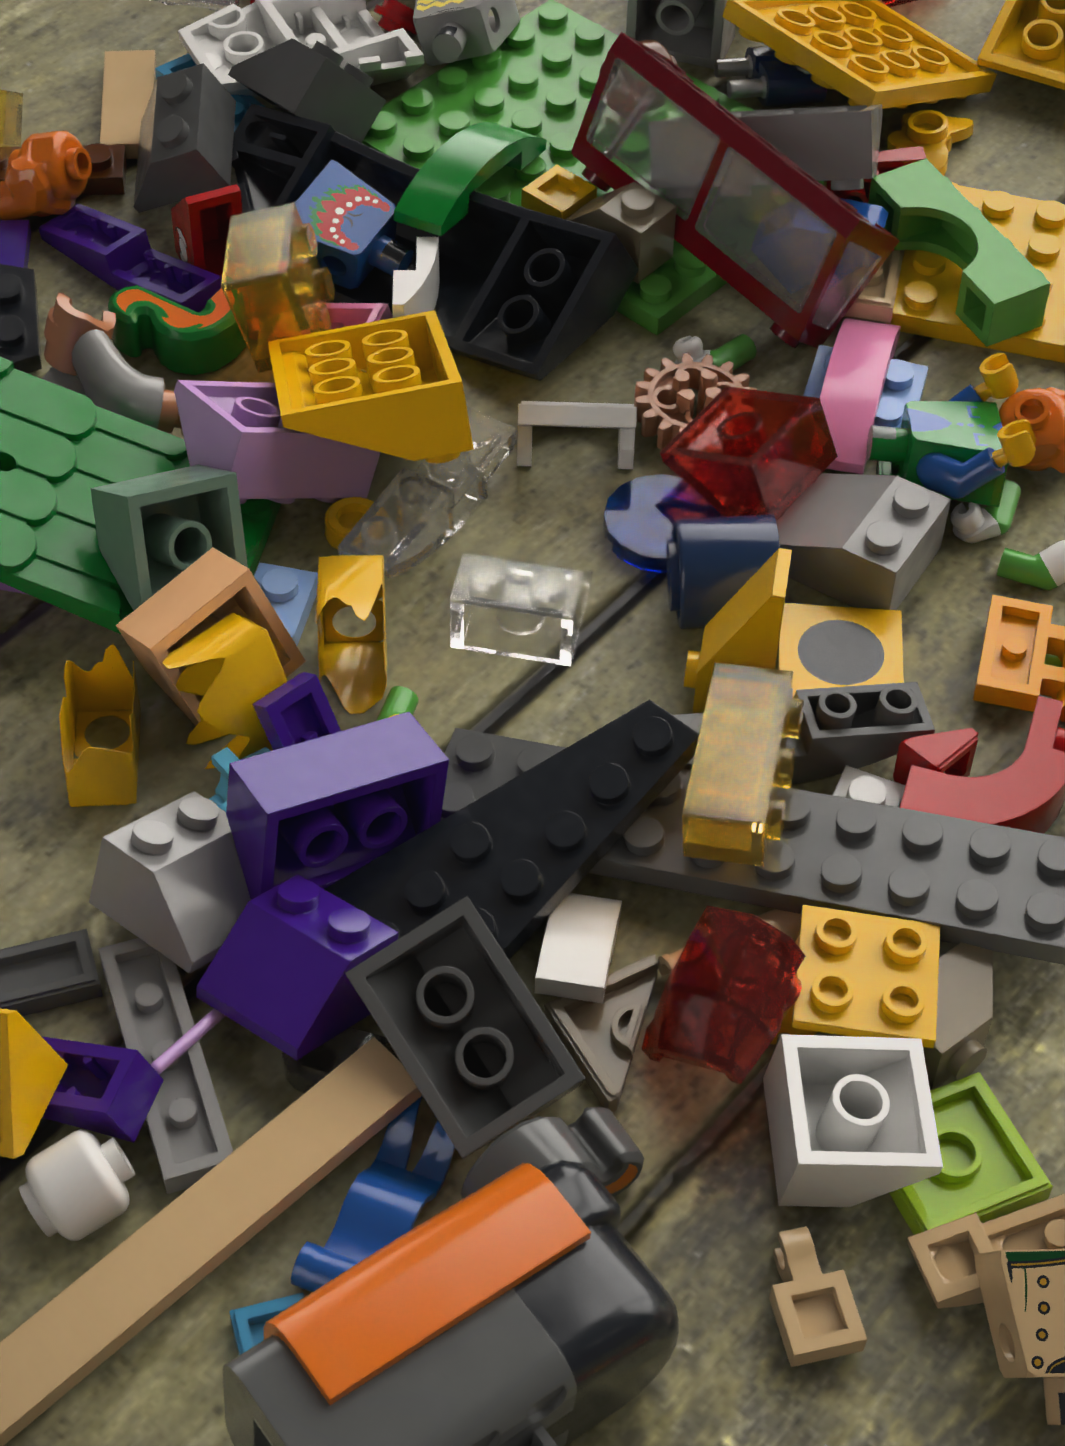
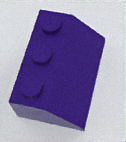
M410 712L229 763L226 816L250 899L259 896L297 874L325 889L441 821L449 759Z

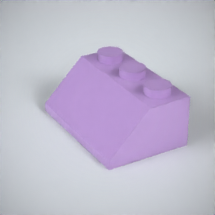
M177 380L174 393L190 466L203 465L236 472L240 504L246 503L247 499H269L277 503L291 504L295 499L315 498L326 503H335L342 498L348 497L367 498L381 452L284 428L275 383Z

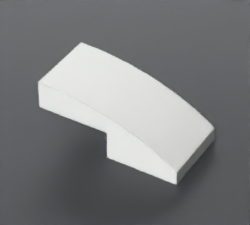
M417 237L416 270H393V318L434 310L440 283L439 237Z
M574 893L568 894L549 915L535 976V993L603 1003L622 910L621 900Z

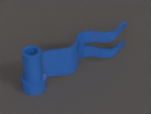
M423 1096L388 1124L376 1159L369 1168L360 1172L351 1184L336 1224L325 1246L322 1247L309 1241L303 1245L292 1270V1285L314 1292L390 1242L412 1230L424 1205L437 1196L447 1176L455 1151L453 1143L439 1121L436 1122L423 1154L413 1171L406 1170L415 1123Z

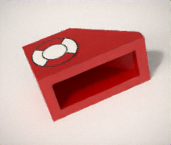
M237 184L185 197L171 208L175 251L180 260L222 276L223 283L226 282L228 268L247 269L241 190Z

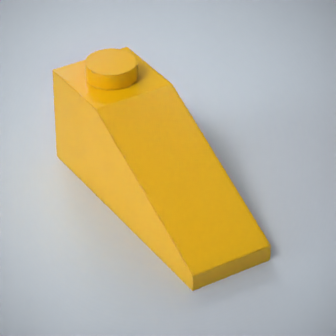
M779 548L705 625L701 651H688L683 687L695 688L693 713L770 707L792 550Z

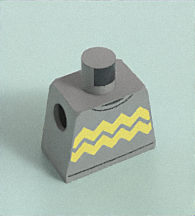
M416 0L413 22L427 65L435 66L495 52L520 22V16L515 0ZM490 9L492 10L494 16H489Z

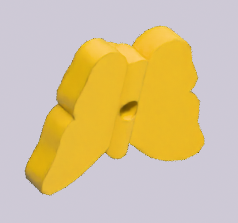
M934 110L906 113L902 116L901 130L894 131L888 135L887 150L923 146L927 160L944 176L947 171L948 153L951 151L952 143L969 138L973 134L974 122L969 118L945 116Z

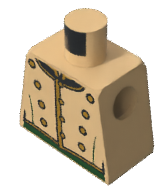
M1065 1249L999 1250L974 1254L975 1268L1000 1372L1004 1378L1043 1377L1047 1425H1065Z

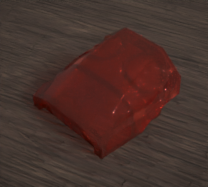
M707 906L668 977L655 1010L654 1018L646 1028L642 1051L652 1061L660 1062L663 1057L724 1073L731 1082L741 1084L781 1030L783 1013L795 1003L801 993L802 984L796 972L805 959V954L790 936L754 914Z

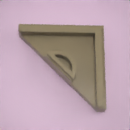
M654 954L609 974L603 1003L559 997L544 1004V1015L585 1076V1081L602 1107L610 1109L612 1112L618 1108L657 979L659 960Z

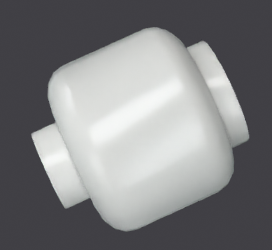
M79 1129L39 1152L28 1161L25 1169L27 1182L19 1186V1191L28 1210L46 1236L51 1237L58 1232L70 1241H78L127 1210L129 1192L124 1182L136 1174L124 1151L113 1137L101 1144L92 1133Z

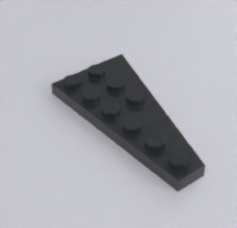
M649 699L331 884L325 890L399 932L398 939L468 896L508 959H510L702 748L701 736L698 732Z

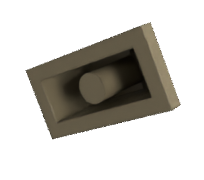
M635 182L590 200L566 218L569 221L615 233L639 268L633 280L637 284L673 257L677 206Z
M961 942L939 957L936 1042L934 1048L923 1047L930 1090H934L951 1076L958 1080L967 1077L986 1057L987 1049L984 1045L993 1019L992 950Z

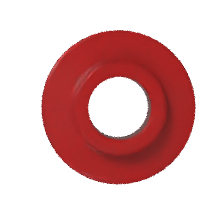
M384 0L381 6L376 4L373 11L381 16L378 22L381 28L388 32L404 28L406 32L417 35L413 22V9L397 0Z

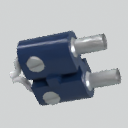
M768 46L748 47L745 58L716 59L714 61L715 77L746 76L745 80L728 81L727 95L729 99L757 97L764 107L823 103L826 99L827 88L814 83L811 80V73L800 66L780 61L774 56L775 50Z

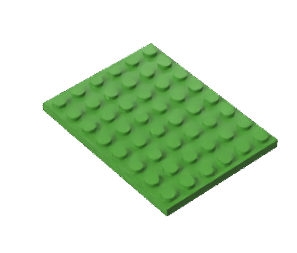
M548 0L520 18V22L495 52L449 63L386 103L366 134L362 144L421 169L440 146L461 130L477 123L493 122L546 139V150L522 170L506 165L503 166L474 191L522 207V188L555 165H559L591 183L581 174L586 166L570 153L599 78L601 65L604 63L607 53L618 35L574 12L565 5L554 0ZM687 73L685 74L694 81L693 83L729 112L755 111L735 99H729L727 95L716 88L705 84ZM603 93L586 136L599 144L605 141L624 113L613 103L609 102ZM670 99L669 102L661 107L642 111L610 157V160L644 188L677 206L676 214L683 220H687L697 196L669 197V187L654 188L652 121L675 114H688ZM755 183V193L741 195H723L722 185H712L695 228L745 270L761 258L754 249V245L765 215L794 199V197L789 193L777 192L776 183ZM597 187V197L609 193L614 189L611 187L608 190V192H605ZM674 239L673 257L640 281V283L637 284L633 281L616 311L653 334L659 335L727 282Z

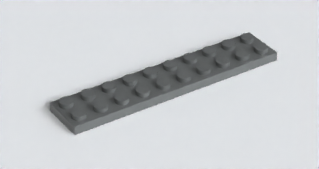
M455 728L444 753L449 759L441 820L557 754L566 747ZM682 769L588 872L801 914L803 905L926 922L940 926V941L954 944L962 942L995 952L1065 965V837Z

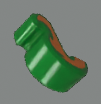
M228 281L207 301L205 308L201 312H196L138 285L122 288L109 298L108 312L116 313V323L112 336L115 347L120 352L133 358L141 356L144 349H153L160 363L177 373L198 375L217 371L237 358L246 347L249 339L244 291L231 281Z

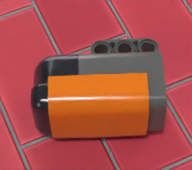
M566 1160L544 1165L540 1169L532 1164L522 1163L398 1237L265 1322L263 1328L264 1340L223 1366L224 1407L227 1431L234 1446H566L622 1408L641 1393L659 1374L670 1359L677 1344L679 1319L676 1305L666 1289L618 1231L621 1219L620 1206L593 1172L581 1163Z

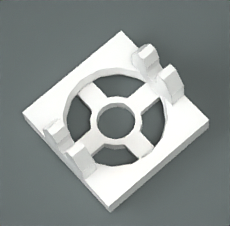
M521 401V404H518L517 466H531L533 426L618 429V469H633L637 407H634V404Z

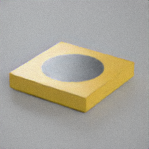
M784 603L777 652L776 708L791 707L795 692L800 689L904 683L902 611Z

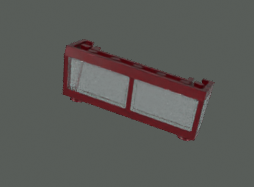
M621 32L607 53L570 153L586 166L581 174L605 192H608L611 187L616 190L635 182L677 206L674 239L770 317L774 323L769 329L777 337L794 348L802 342L818 349L819 344H824L900 240L881 225L869 223V220L857 212L858 210L851 204L833 194L693 83L694 81L685 75L686 72L670 59Z

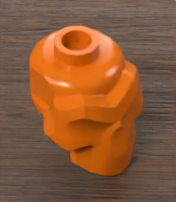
M64 130L32 134L23 142L21 149L12 151L8 160L5 181H0V220H20L30 216L44 218L52 214L63 215L75 205L76 198L85 190L88 178L92 172L90 155L83 148L77 137Z
M1049 387L1047 389H1025L1012 394L1002 403L998 411L1002 426L1004 427L1016 420L1026 419L1030 422L1036 437V451L1032 461L1024 466H1020V468L1030 471H1042L1053 468L1060 473H1065V391Z

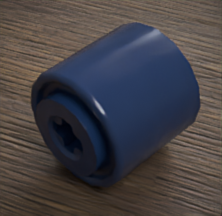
M774 514L677 519L674 522L673 536L666 540L667 591L670 611H676L678 625L681 629L704 628L780 548L778 528Z

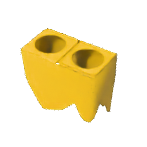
M332 555L319 557L315 616L316 624L318 620L319 682L321 684L323 675L328 678L343 708L349 714L365 713L383 698L387 686L384 556ZM352 606L355 616L363 621L368 618L371 612L375 616L376 626L365 636L348 637L342 635L334 628L332 623L334 615L340 609Z
M231 613L168 654L162 664L167 669L186 666L178 678L176 688L181 692L203 696L197 709L201 721L189 733L186 744L196 745L228 734L237 735L222 749L228 747L239 759H242L264 747L273 751L252 704L286 683L287 678L267 629L240 614ZM212 760L208 763L205 769L216 768L212 764Z
M112 644L105 649L103 662L96 663L90 671H84L70 660H66L64 666L66 697L62 699L59 721L62 761L69 805L71 807L137 804L141 707L134 661L132 678L118 649ZM104 716L121 718L130 728L129 737L122 745L114 749L92 747L85 739V730L92 721Z

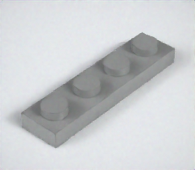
M140 938L98 948L101 965L125 1048L138 1050L151 1065L153 1061L194 1026L177 966L173 961ZM199 1040L164 1072L159 1074L164 1081L146 1117V1123L167 1194L188 1189L233 1152Z

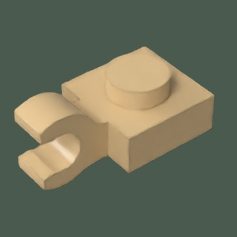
M807 1226L778 1232L777 1236L781 1247L775 1248L773 1254L783 1283L772 1285L769 1300L790 1366L795 1367L863 1351L867 1342V1336L845 1271L839 1270L822 1274L814 1243Z

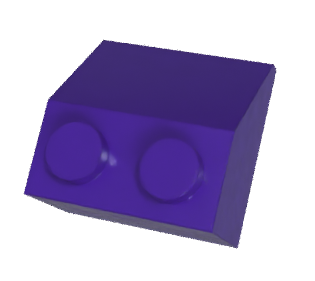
M297 874L248 901L199 981L196 997L295 1060H298L370 1015V1012L345 973L398 940L399 932Z

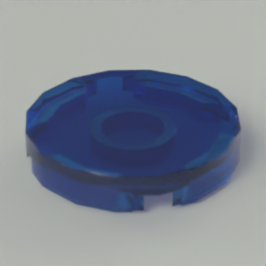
M665 474L640 476L620 485L608 498L603 515V532L605 539L607 537L612 543V551L620 560L640 570L666 573V540L673 536L674 522L677 519L722 516L717 501L706 489L684 477Z

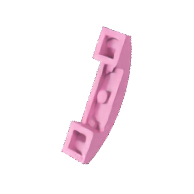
M848 317L844 319L839 329L824 378L808 447L806 465L863 475L867 461L869 429L875 423L890 361L895 355L901 326Z

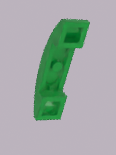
M493 122L477 123L461 130L440 146L418 171L394 210V221L442 236L468 214L470 193L505 165L522 170L546 150L547 140Z

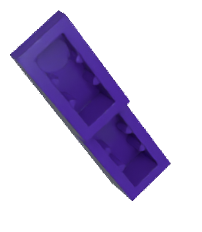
M79 203L74 205L65 214L58 215L38 227L43 241L117 291L125 287L138 285L189 309L201 312L205 308L207 301L224 286L222 276L152 249L146 229Z
M42 1037L68 1064L42 1118L134 1143L164 1081L163 1078L138 1050Z

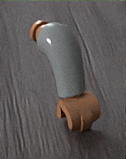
M58 293L55 305L48 312L44 329V336L47 340L44 350L45 360L53 368L73 376L77 375L87 397L93 401L94 405L166 433H172L174 427L180 428L181 436H183L174 391L164 389L163 378L142 374L131 367L111 341L116 323V313L103 311L101 320L95 319L89 314L80 312L72 307V299L64 293Z

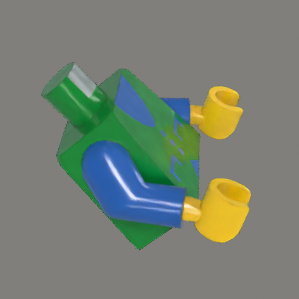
M996 353L987 357L979 367L984 382L975 388L971 384L949 401H910L906 403L900 428L871 425L867 439V460L898 463L901 478L952 500L999 507L1008 463L1012 467L1024 466L1032 461L1036 451V437L1028 420H1016L1003 427L996 402H985L990 397L995 399L1010 397L1017 391L1019 379L1007 355Z

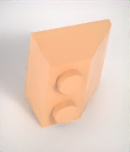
M213 547L115 625L145 671L195 726L201 721L197 709L203 696L181 692L176 688L178 678L186 666L167 669L162 662L168 654L229 614H240L267 629L286 677L306 662L250 569Z

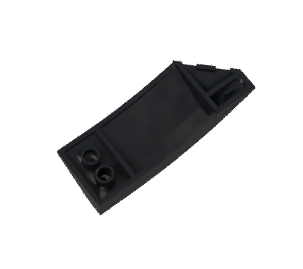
M251 103L234 132L232 166L235 169L238 186L241 190L243 220L247 223L251 242L248 245L253 262L265 271L330 303L388 304L393 317V277L375 267L358 288L348 289L282 265L274 260L276 225L331 160L341 164L395 204V206H397L405 190L420 169L340 134L329 124ZM476 191L469 194L468 214L442 236L397 222L395 241L413 250V257L407 270H416L417 237H439L440 283L434 310L450 351L538 381L544 379L614 316L639 271V268L615 233L526 209Z

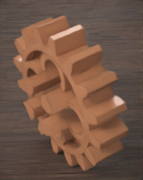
M683 353L682 362L679 364H675L665 357L661 359L660 371L647 367L644 370V381L636 382L634 407H637L636 422L642 423L641 435L643 437L658 435L657 448L660 450L674 444L678 446V456L684 457L689 449H698L702 458H708L710 448L716 446L726 454L731 452L732 440L745 443L747 441L748 429L755 428L758 407L756 404L757 388L749 387L750 376L747 373L733 375L734 363L730 361L718 367L713 365V356L706 354L702 362H694L689 353ZM689 388L698 391L696 415L702 423L693 420L695 395L692 389Z

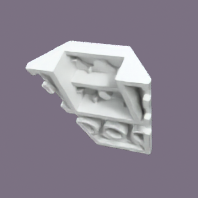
M255 0L254 3L242 9L235 4H231L178 30L180 41L196 65L204 63L231 95L258 96L228 75L234 65L292 38L311 49L316 41L331 48L344 58L339 67L344 69L347 63L353 65L374 79L371 86L408 78L424 64L423 53L405 29L401 28L384 33L366 9V0Z

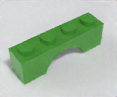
M926 158L871 178L868 204L882 206L888 212L884 229L900 240L894 250L932 252L953 261L963 270L955 314L986 347L1042 326L1051 283Z

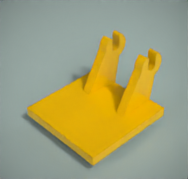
M803 905L798 938L785 957L775 959L770 967V981L776 987L782 986L785 976L791 975L796 977L795 992L781 1014L772 1015L766 1020L765 1039L774 1045L777 1043L778 1035L781 1033L814 1035L817 1032L853 1037L919 1038L922 1040L923 1047L934 1048L937 1027L940 926L920 921Z

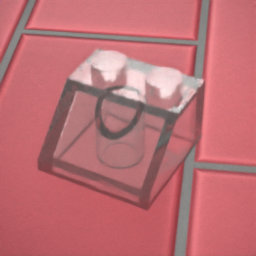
M480 552L463 553L450 596V647L571 666L593 570Z

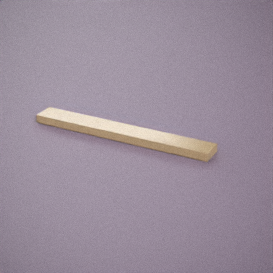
M375 1037L370 1039L0 1342V1446L7 1444L419 1099L422 1095L402 1063Z

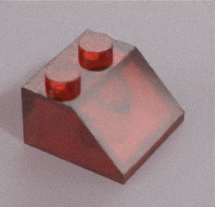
M726 387L660 452L663 462L724 517L774 514L776 521L784 515L785 511L838 457L820 398Z

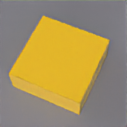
M555 165L522 188L521 206L566 219L587 202L597 198V187L563 167Z

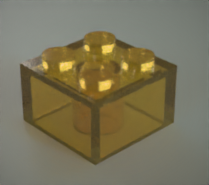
M295 202L230 216L221 288L258 373L273 370L268 341L331 330L330 315L325 303L334 300L333 279L327 267L320 268L316 258L318 252L317 241L313 227L310 223H302Z

